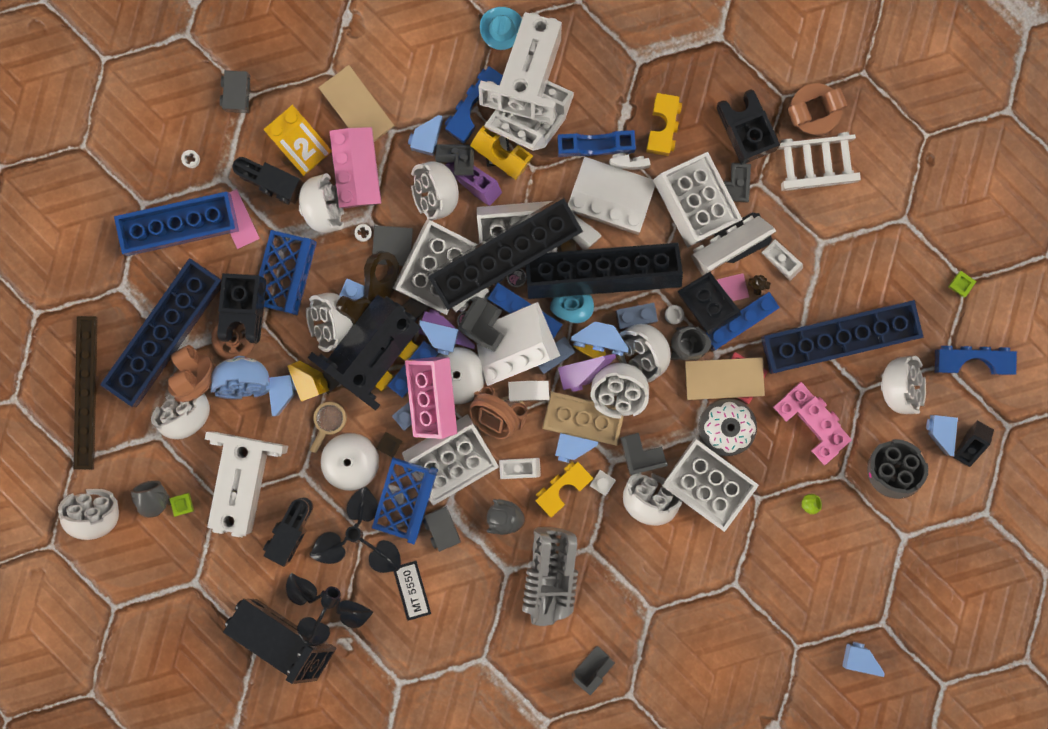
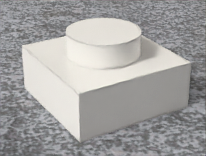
M599 470L589 486L606 496L616 480Z

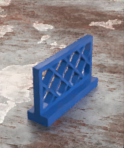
M274 230L270 231L259 276L264 278L265 274L271 272L275 280L266 285V292L270 299L264 302V307L298 316L317 244L316 241ZM275 235L281 236L284 244L277 248L273 244ZM295 240L301 241L300 249L293 252L289 244ZM287 246L291 255L282 260L278 251ZM276 254L280 262L271 267L268 262L269 257ZM293 258L296 265L295 268L289 271L285 262ZM282 265L286 273L277 278L273 270ZM288 276L291 281L290 286L283 289L280 281ZM277 283L281 292L272 296L268 288ZM281 295H284L286 299L284 308L279 307L275 302V299Z
M393 457L372 528L407 539V543L415 545L438 469L433 467L428 469ZM395 464L403 466L405 473L397 476L394 471ZM415 471L424 473L423 479L416 482L411 473ZM408 475L412 484L404 488L399 479ZM396 481L401 490L392 493L388 486ZM415 487L418 496L410 499L406 490ZM403 493L407 501L399 505L394 496ZM391 498L395 507L387 510L383 503ZM409 504L413 513L405 516L401 508ZM398 510L402 518L394 522L389 513ZM385 515L390 522L387 526L377 524L379 518ZM404 521L408 527L407 532L399 531L396 525Z

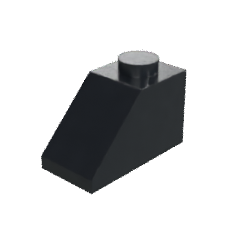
M977 420L967 431L953 458L971 467L990 446L994 429Z

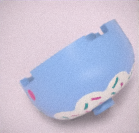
M235 356L219 363L212 372L211 392H215L216 397L242 399V397L251 396L252 394H254V397H259L270 391L268 371L262 363L255 359Z

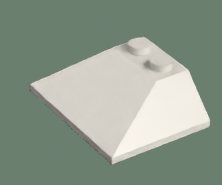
M550 81L547 82L543 97H549L556 101V115L553 125L495 110L484 125V128L532 151L545 148L565 121L574 92Z

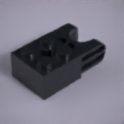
M752 89L747 90L743 97L746 107L745 111L737 112L733 110L729 103L724 100L717 103V112L741 165L773 153L780 146L765 110L763 111L759 99Z
M245 157L237 158L232 165L235 174L244 181L259 187L258 190L270 197L274 194L279 201L287 205L290 202L296 204L301 187L304 184L300 178L266 162L262 166Z
M222 273L217 333L220 341L228 342L231 340L233 330L241 324L245 327L246 339L250 343L257 344L260 341L267 279L259 275Z
M303 497L294 500L290 504L282 521L276 523L272 531L274 533L273 538L268 540L263 548L265 551L264 557L283 567L290 563L307 531L304 526L313 511V503L310 499Z

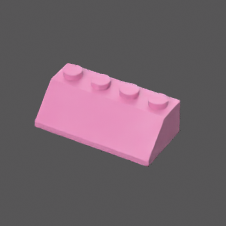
M372 127L330 131L339 208L345 209L381 204Z
M430 357L405 360L413 437L443 439L456 435L457 424L450 358Z

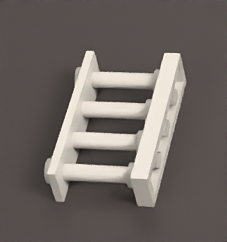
M849 132L839 133L837 137L793 141L792 139L781 140L777 150L784 149L787 171L786 181L781 183V191L859 182L861 180L860 172L854 173V170H852L848 143L856 138L855 134L849 135ZM841 143L844 171L841 175H835V172H833L830 144ZM822 145L825 168L824 177H816V174H814L811 146ZM803 147L806 176H804L805 179L797 180L794 173L792 148Z

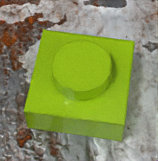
M959 271L948 287L965 298L977 281Z
M190 493L169 498L174 517L194 511Z

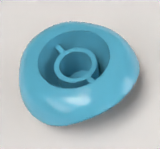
M507 7L492 8L481 18V36L494 49H509L514 45L522 18L513 9Z
M591 295L554 297L550 304V309L554 315L572 323H582L593 314L594 302Z

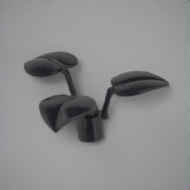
M367 487L359 489L347 504L348 517L352 520H358V522L346 530V537L343 542H341L338 534L326 532L316 540L310 552V556L318 562L335 564L345 557L346 551L343 545L348 540L353 543L361 541L374 550L370 553L368 559L373 570L380 573L398 571L401 567L400 553L393 543L382 540L375 547L363 539V532L359 525L362 520L366 522L372 521L378 508L376 498Z
M293 573L287 579L286 594L294 604L300 606L306 602L311 604L321 598V604L324 608L318 620L316 621L312 617H305L300 620L297 626L299 636L304 643L310 646L322 645L329 638L330 628L326 624L320 623L327 609H331L336 605V613L341 614L340 621L350 628L361 627L373 614L372 610L349 600L340 602L341 593L336 587L330 586L317 596V588L310 581Z

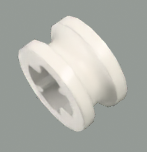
M187 150L182 154L181 160L186 167L195 168L199 165L200 157L195 151ZM193 154V158H195V161H191L190 164H187L189 162L188 160H186L187 156L191 157V155Z
M361 224L356 227L355 237L358 241L366 242L371 238L372 231L368 225ZM360 228H365V231L369 232L366 238L358 235V231H361Z

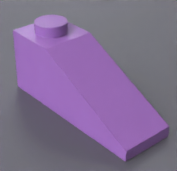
M447 162L445 166L454 175V162ZM474 166L473 175H454L456 180L488 206L502 194L497 180Z
M432 309L429 312L424 311L422 321L457 329L446 318L440 316L441 312ZM420 328L419 334L426 336L422 328ZM459 331L456 345L475 350V345Z
M615 354L558 367L563 390L570 388L572 392L583 390L582 386L590 384L595 375L616 358Z

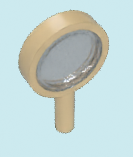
M325 402L315 410L313 420L319 432L310 451L317 453L326 434H336L344 428L347 415L344 408L338 403Z

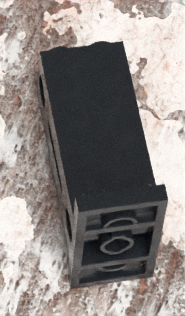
M377 295L328 358L321 353L317 356L313 352L307 358L376 411L380 404L375 401L376 396L371 393L372 389L421 327L415 323L417 319L404 311L405 308L387 296L383 298Z
M258 599L240 600L235 607L236 612L225 623L226 628L223 631L230 638L287 675L286 681L291 684L317 681L337 649L332 644L323 643L319 646H310L304 643L298 634L297 625Z

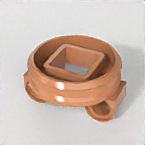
M813 83L797 91L787 110L791 122L798 131L808 136H821L830 132L838 124L842 115V109L848 105L841 88L833 90L827 85ZM821 98L827 116L810 122L812 118L806 103Z
M187 345L171 354L172 361L178 369L168 379L169 393L179 402H190L203 395L211 387V376L216 367L215 363L206 355L198 356V352L191 345Z
M484 384L479 392L474 393L473 402L469 405L470 418L485 434L496 439L510 438L513 432L517 429L521 430L524 426L528 409L523 403H514L510 407L506 402L494 396L495 391L492 386Z

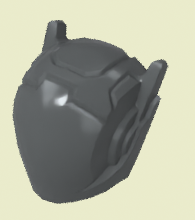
M692 326L676 328L677 331L673 334L670 348L672 349L671 360H698L709 351L711 340L702 329Z
M147 481L130 490L132 501L137 507L138 513L144 517H156L165 510L167 504L171 505L170 496L159 481Z
M493 499L494 505L489 508L487 513L489 529L486 532L506 535L518 531L525 523V516L522 510L513 502Z

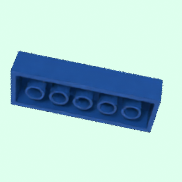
M227 191L114 216L121 252L126 256L239 232L232 196Z

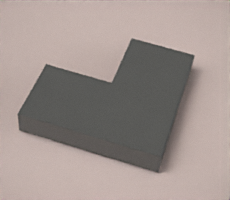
M471 144L436 145V162H454V175H473L474 149L470 146Z
M731 163L730 182H723L733 202H749L751 164Z

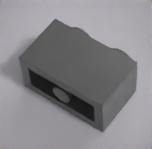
M224 70V76H221L223 95H220V106H222L225 112L248 113L251 77L248 72Z
M447 506L425 515L423 523L426 530H430L433 537L430 540L434 549L438 548L440 552L461 543Z

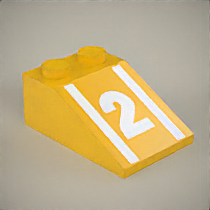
M293 104L263 129L303 176L332 153V150Z

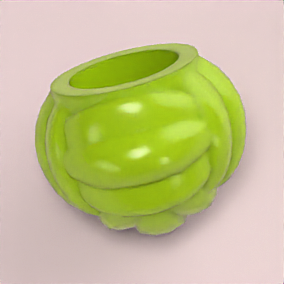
M815 494L805 495L802 500L804 511L809 514H817L822 508L820 497Z

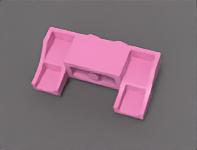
M799 382L773 408L781 415L785 422L797 413L821 441L811 452L815 454L823 465H826L852 439L840 427L837 415L834 412L830 413L825 408L827 404L823 399L813 396L805 385Z

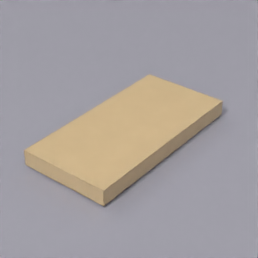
M349 65L318 87L348 128L372 127L374 142L395 127Z
M763 357L685 362L687 400L765 396Z
M551 392L542 429L617 446L624 416L621 415V419L612 418L599 412L591 400ZM605 405L609 409L617 410L616 406Z

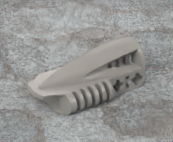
M538 527L534 529L532 569H527L526 572L529 576H526L527 583H525L526 590H524L525 597L523 598L525 603H523L522 611L530 614L533 625L547 626L554 624L557 620L568 617L574 611V604L572 603L575 602L574 596L576 591L574 590L577 587L575 583L578 579L575 577L578 576V571L574 569L577 537L572 532L564 529Z

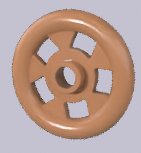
M218 323L216 324L212 332L211 342L218 356L227 360L235 356L246 357L252 351L254 344L243 338L241 331L245 330L243 324L233 330V336H237L234 342L232 339L228 342L220 341L217 334ZM243 343L245 347L238 352L236 347ZM225 344L231 347L229 352L222 349Z

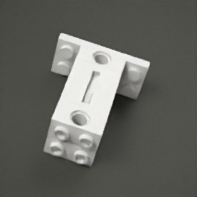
M525 12L500 86L491 81H480L478 87L479 104L553 125L556 115V101L549 97H543L561 42L562 22L555 18H545L536 13Z
M214 431L206 432L205 440H210V444L223 445L207 528H211L214 533L224 534V532H232L231 536L243 538V536L252 533L267 455L281 456L287 453L288 446ZM244 447L248 450L246 457L242 453ZM230 516L234 518V525L229 521Z

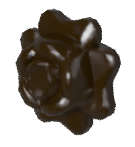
M755 275L754 278L749 279L748 285L754 288L753 293L755 295H761L762 290L770 289L771 283L767 282V278L763 275Z

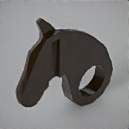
M386 251L374 252L367 258L364 266V296L360 299L342 296L337 301L336 310L348 317L353 325L377 295L383 298L387 296L391 299L394 292L392 288L399 273V263L395 255ZM386 260L387 274L382 280L378 281L375 275L376 267L380 261Z

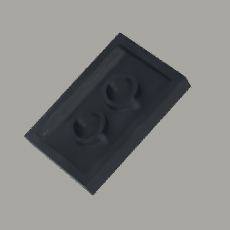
M711 272L706 273L678 291L680 298L708 335L741 315L738 307Z

